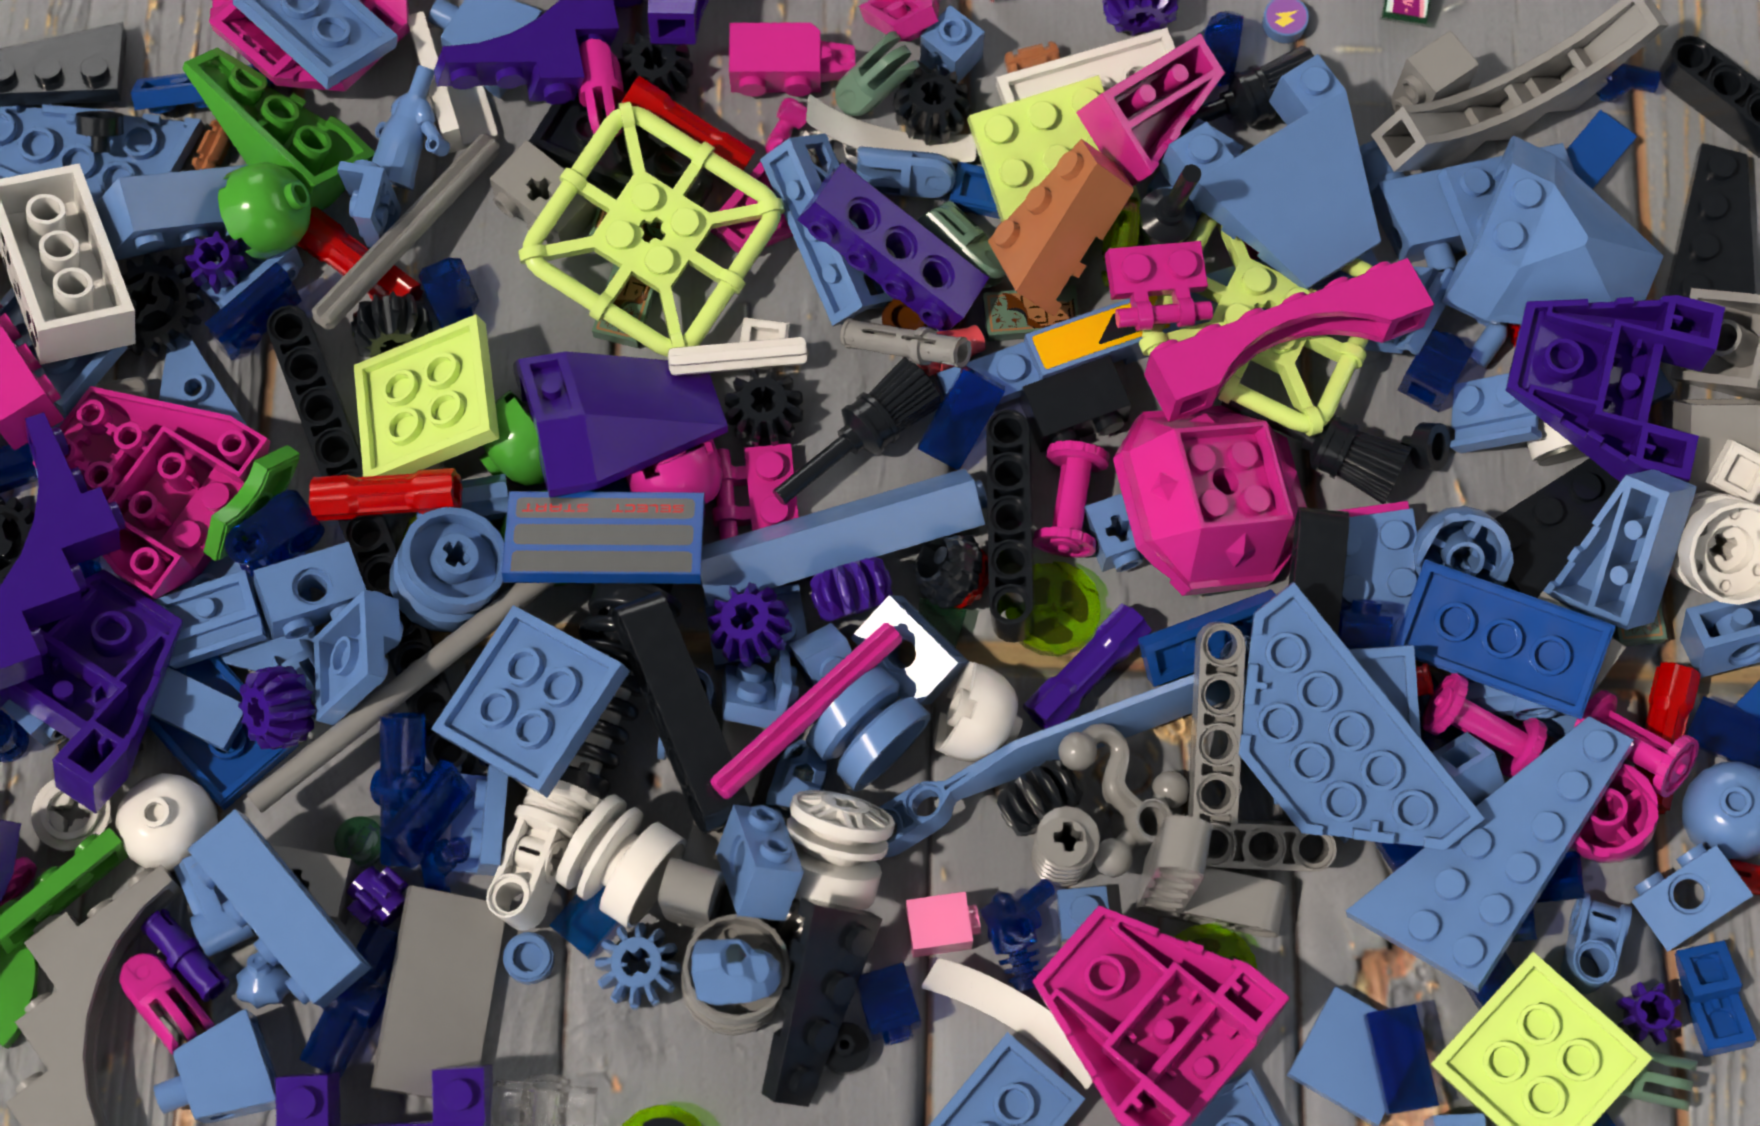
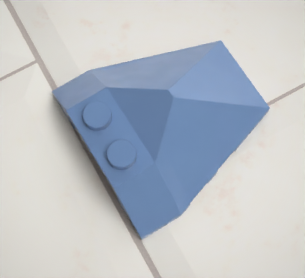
M1516 136L1511 137L1493 178L1499 181L1500 184L1471 252L1458 261L1441 303L1484 323L1499 324L1503 322L1520 325L1527 301L1588 299L1589 303L1615 302L1616 298L1634 297V301L1646 300L1663 255L1556 155Z

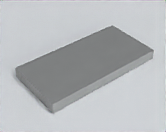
M412 885L407 887L370 1088L432 1099L433 1069L480 1065L505 924L502 919L490 911L486 900Z

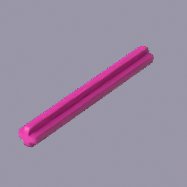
M883 623L711 778V785L718 794L725 799H730L812 725L853 682L875 668L896 649L903 640L900 633L890 623Z

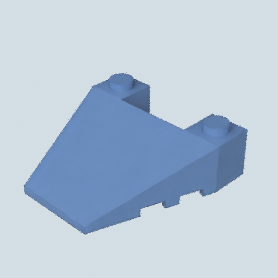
M1319 54L1282 75L1269 100V103L1287 125L1286 127L1234 158L1206 121L1170 143L1159 166V170L1172 187L1186 165L1193 164L1198 166L1201 170V178L1189 197L1196 213L1204 212L1223 226L1221 231L1232 239L1240 238L1259 252L1257 257L1297 286L1306 290L1322 282L1381 243L1347 92Z

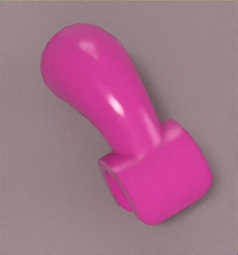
M790 97L782 101L776 115L780 120L765 144L766 154L788 138H791L794 128L799 130L805 125L806 106Z

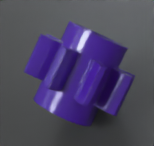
M218 231L214 232L213 237L203 240L196 238L194 240L196 244L194 255L185 256L189 267L195 270L191 275L195 284L199 287L208 282L215 294H219L221 288L231 285L237 286L239 284L237 279L240 271L248 269L245 258L239 255L243 249L238 240L234 241L232 239L226 243Z
M371 866L359 874L347 889V894L354 900L347 907V910L367 928L374 921L382 928L387 927L402 914L405 896L402 892L407 889L409 884L389 866L381 873L374 866Z
M1638 982L1631 986L1634 1000L1629 997H1622L1616 1001V1005L1624 1009L1623 1019L1616 1025L1619 1028L1627 1027L1634 1033L1633 1041L1637 1044L1644 1041L1648 1035H1651L1656 1045L1662 1044L1667 1041L1663 1028L1676 1030L1682 1025L1678 1019L1674 1018V1008L1681 1001L1680 999L1670 1000L1663 993V983H1659L1651 991L1647 992L1644 985ZM1646 1004L1651 1006L1650 1015L1657 1019L1651 1023L1646 1021L1647 1012L1640 1009Z

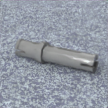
M850 318L843 323L840 331V340L842 345H845V348L907 357L919 365H929L935 362L963 368L971 357V343L966 337L937 334L934 329L928 327H919L916 330Z

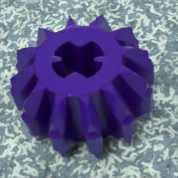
M1103 0V12L1106 15L1107 23L1114 25L1116 32L1129 31L1131 36H1134L1138 32L1149 33L1154 29L1166 28L1167 23L1177 20L1179 0Z
M876 557L853 561L816 574L810 581L814 607L817 608L820 618L828 622L878 608L889 595H893L889 570H886L883 560Z
M749 581L743 594H740L735 587L730 586L729 595L731 599L727 602L714 599V607L719 614L707 617L709 627L712 631H715L710 638L712 644L716 649H723L722 655L727 661L732 663L740 657L743 665L751 668L755 657L758 655L765 663H770L771 655L769 650L772 647L777 650H785L786 643L781 635L792 632V624L785 618L789 614V608L784 601L777 600V594L768 586L759 592L756 584ZM753 620L754 626L747 629L746 623Z
M282 665L258 669L254 673L247 674L246 683L240 686L239 692L242 696V702L238 704V707L243 713L241 724L247 725L250 741H257L261 749L272 750L293 747L300 742L306 741L308 732L314 730V721L311 716L316 712V708L311 702L313 691L307 690L304 674H297L293 666L283 667Z

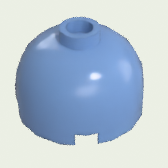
M1468 506L1445 508L1430 516L1418 530L1413 548L1415 570L1418 575L1426 559L1503 586L1508 580L1514 563L1510 540L1501 524L1486 512Z
M1721 762L1702 770L1689 783L1682 801V824L1690 841L1695 846L1702 843L1708 851L1717 845L1727 860L1736 859L1744 862L1760 855L1759 768L1743 762Z

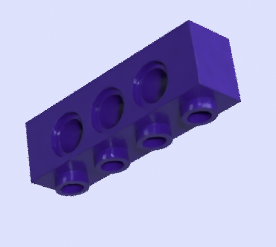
M841 163L823 181L797 219V221L808 228V231L814 238L826 242L844 256L850 266L863 271L880 284L890 297L903 302L916 312L926 325L939 331L950 330L965 317L989 277L844 163ZM850 219H852L858 225L859 228L855 227L851 223ZM887 248H889L894 253L895 257L889 253ZM924 277H926L930 281L931 285H929L926 282Z

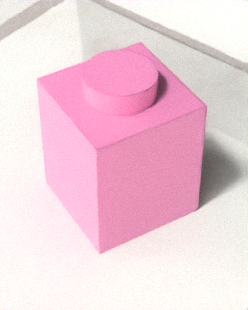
M966 891L906 900L905 910L913 958L970 950L973 945L972 935L981 934L977 905L967 904Z

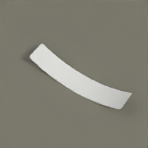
M812 95L808 97L806 122L823 134L826 133L827 136L858 149L860 146L938 153L946 156L952 163L973 162L976 159V145L972 134L950 135L945 144L937 136H932L931 141L926 145L922 134L908 138L906 132L887 129L857 120L827 106Z
M939 958L936 960L921 986L922 989L961 1001L1001 1021L1052 1056L1085 1089L1089 1088L1093 1082L1048 1009L1011 986L980 971L946 959Z

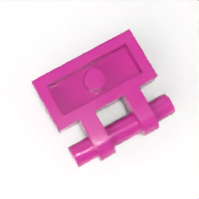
M1201 241L1109 248L1105 253L1111 300L1130 298L1131 308L1116 309L1115 320L1118 328L1135 327L1136 331L1152 330L1153 325L1176 323L1178 327L1194 326L1195 321L1212 319L1213 307L1211 301L1194 302L1190 293L1204 292L1208 287ZM1150 296H1172L1173 304L1152 306L1149 301Z
M791 443L744 448L746 466L737 467L731 465L729 449H716L720 457L723 477L722 486L716 496V508L712 510L713 525L719 528L720 540L737 536L739 526L752 525V531L799 517L797 496L786 505H783L773 494V490L794 474ZM748 485L750 506H736L734 486Z

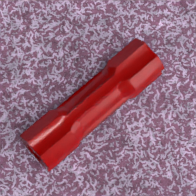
M641 76L636 78L621 102H630L631 106H639L649 110L700 144L706 141L715 147L714 152L743 171L756 152L729 133L718 130L672 100L667 93Z
M316 206L311 208L310 226L297 244L317 260L326 262L343 276L369 250L345 232L339 223ZM393 265L367 294L373 300L374 294L384 297L389 296L394 291L396 296L401 297L406 294H412L415 301H420L423 290L420 288V283Z
M455 468L419 470L413 474L353 477L351 475L313 477L309 484V506L312 516H315L317 521L353 519L360 515L408 512L424 514L443 507H462L463 487L460 473H457Z
M1661 662L1660 666L1656 667L1648 700L1650 708L1645 725L1646 730L1671 744H1674L1678 738L1685 735L1688 717L1694 708L1701 674L1692 667L1672 662ZM1635 764L1634 768L1648 778L1651 785H1653L1655 774ZM1674 793L1669 797H1662L1657 794L1658 814H1665L1666 811H1670Z

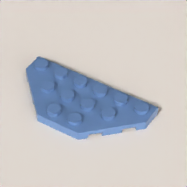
M1294 582L1253 613L1243 702L1242 734L1240 735L1238 754L1301 833L1446 850L1485 819Z

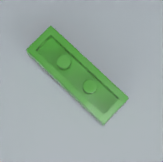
M110 827L100 835L92 834L84 839L76 847L75 855L61 867L53 866L43 872L34 882V888L20 900L12 899L0 907V947L7 954H10L32 936L34 928L41 921L51 915L59 914L128 858V854L123 848L122 840Z

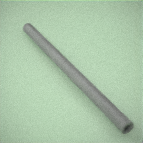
M515 583L247 793V796L261 813L266 811L493 633L513 605L523 609L555 583Z

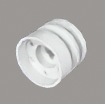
M1704 491L1695 494L1670 570L1671 576L1685 586L1722 603L1741 605L1759 600L1760 505L1722 492Z
M807 790L796 793L792 797L790 805L792 816L786 820V826L804 874L794 898L801 900V897L860 910L868 909L875 901L882 875L881 867L875 861L881 860L887 855L889 848L887 840L892 836L895 826L893 817L884 809L847 794L823 790Z
M612 794L597 805L574 833L558 867L556 881L568 890L578 885L576 894L585 901L592 898L605 886L599 909L621 925L630 929L637 925L658 900L666 866L671 857L679 860L682 859L687 842L683 837L659 822L651 824L638 836L643 819L642 811L636 807L626 811L627 803L616 794Z

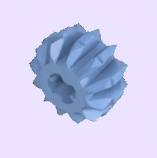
M643 922L637 923L635 937L629 938L624 926L618 927L616 931L621 943L616 945L608 939H604L601 943L602 948L612 957L595 959L597 969L610 971L598 980L601 989H609L616 986L611 994V1000L615 1004L622 1002L626 995L630 993L629 1003L633 1010L640 1008L641 995L647 994L652 1006L659 1005L660 1000L655 989L659 986L668 993H672L675 989L672 981L664 975L681 973L680 963L667 961L678 952L676 944L667 943L660 946L665 937V932L661 928H657L646 939L647 930ZM643 956L648 957L645 961L649 970L645 974L637 971L633 976L628 975L631 973V970L627 963L631 958L635 961H640Z

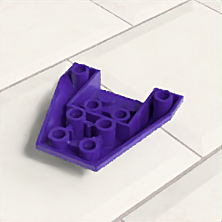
M568 351L522 358L513 363V372L522 402L528 401L538 436L540 466L549 497L601 488L728 432V424L709 373L674 376L669 371L668 360Z

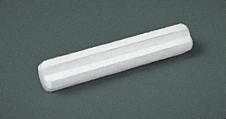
M802 337L676 347L668 351V366L671 375L674 376L752 369V367L759 369L805 364L808 352L806 341Z

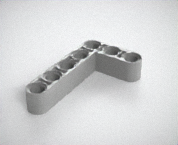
M1220 621L1210 622L1201 628L1195 641L1188 816L1212 824V830H1219L1224 836L1223 847L1219 852L1207 855L1206 866L1307 872L1322 871L1329 867L1336 857L1337 847L1333 836L1319 835L1323 844L1321 852L1314 858L1305 859L1299 853V845L1302 839L1310 834L1301 833L1293 821L1238 819L1241 757L1238 753L1240 735L1242 734L1246 645L1243 634L1234 625ZM1225 630L1232 638V649L1228 655L1222 658H1215L1208 650V640L1216 631ZM1224 680L1230 687V698L1223 706L1212 707L1206 700V689L1212 682ZM1214 730H1222L1228 737L1227 749L1219 756L1207 755L1203 746L1207 734ZM1211 780L1223 781L1226 786V795L1223 801L1212 806L1204 804L1201 797L1204 785ZM1259 832L1270 833L1273 837L1271 851L1265 856H1252L1249 850L1251 838Z
M725 720L722 734L732 758L740 753L766 728ZM768 764L744 785L751 807H754ZM695 821L693 822L682 860L671 857L662 878L658 902L665 920L699 929L714 918L721 917L729 890L716 855V850L725 827L704 835L697 827Z
M1166 816L1144 861L1136 908L1147 914L1258 937H1278L1286 886L1269 879L1206 867L1212 824L1190 816Z

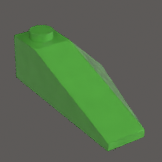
M218 47L184 62L183 71L246 164L267 162L285 167L306 186L310 195L311 208L316 206L322 211L330 207L346 190L337 172L340 161L354 163L356 160L372 161L375 152L345 123L333 116H330L326 121L304 107L306 104L305 99L295 93L290 98L286 97L267 85L266 76Z

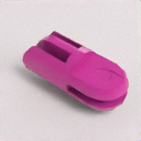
M588 39L579 46L585 78L578 90L579 102L584 107H587L590 126L593 134H595L604 121L602 109H605L606 116L612 111L619 109L618 104L624 98V88L620 64L616 55L611 51L610 46L599 39ZM622 128L619 130L615 137L619 136L622 133Z
M139 953L129 957L122 965L119 982L125 995L172 1055L180 1046L159 1017L165 1015L186 1042L198 1036L185 1015L177 1007L180 1001L204 1031L215 1026V1023L167 964L155 954Z

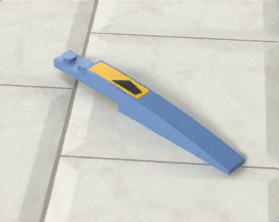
M1372 250L1358 258L1372 266L1378 264ZM1260 258L1255 259V261L1275 270ZM1231 266L1208 273L1206 276L1228 286L1236 268ZM1339 270L1312 287V289L1316 291L1321 290L1329 282L1340 277H1348V279L1354 277ZM1190 293L1194 302L1211 301L1214 314L1218 303L1198 293ZM1159 296L1149 297L1152 306L1155 305ZM1130 299L1025 334L1024 342L969 361L963 368L952 367L938 372L936 381L953 421L1021 397L1022 386L1109 355L1113 363L1123 360L1125 365L1149 357L1142 354L1139 346L1143 331H1136L1135 327L1118 328L1116 325V309L1131 308ZM1210 320L1195 321L1194 326L1210 322ZM1168 323L1162 332L1168 333L1187 327H1178L1176 323Z

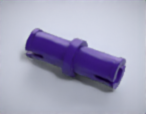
M162 909L160 912L156 911L142 924L141 932L147 935L167 958V966L173 973L180 972L200 995L203 1002H209L210 998L212 1000L215 999L227 988L230 982L228 977L223 975L204 954L196 937L190 938L171 917L167 909Z

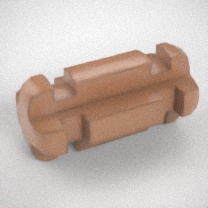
M1049 41L1047 47H1043V44H1037L1017 49L1018 54L1013 55L1012 51H1009L1005 54V67L1007 73H1012L1060 59V52L1053 41Z
M217 119L210 122L209 125L213 128L206 131L196 151L199 157H194L192 160L195 170L220 166L229 150L231 143L228 142V139L230 138Z

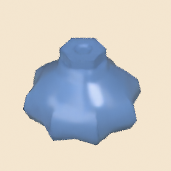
M258 951L248 957L247 966L236 975L238 983L237 999L242 1002L251 1003L257 1009L268 1004H280L285 995L291 992L285 983L291 976L280 962L272 966Z

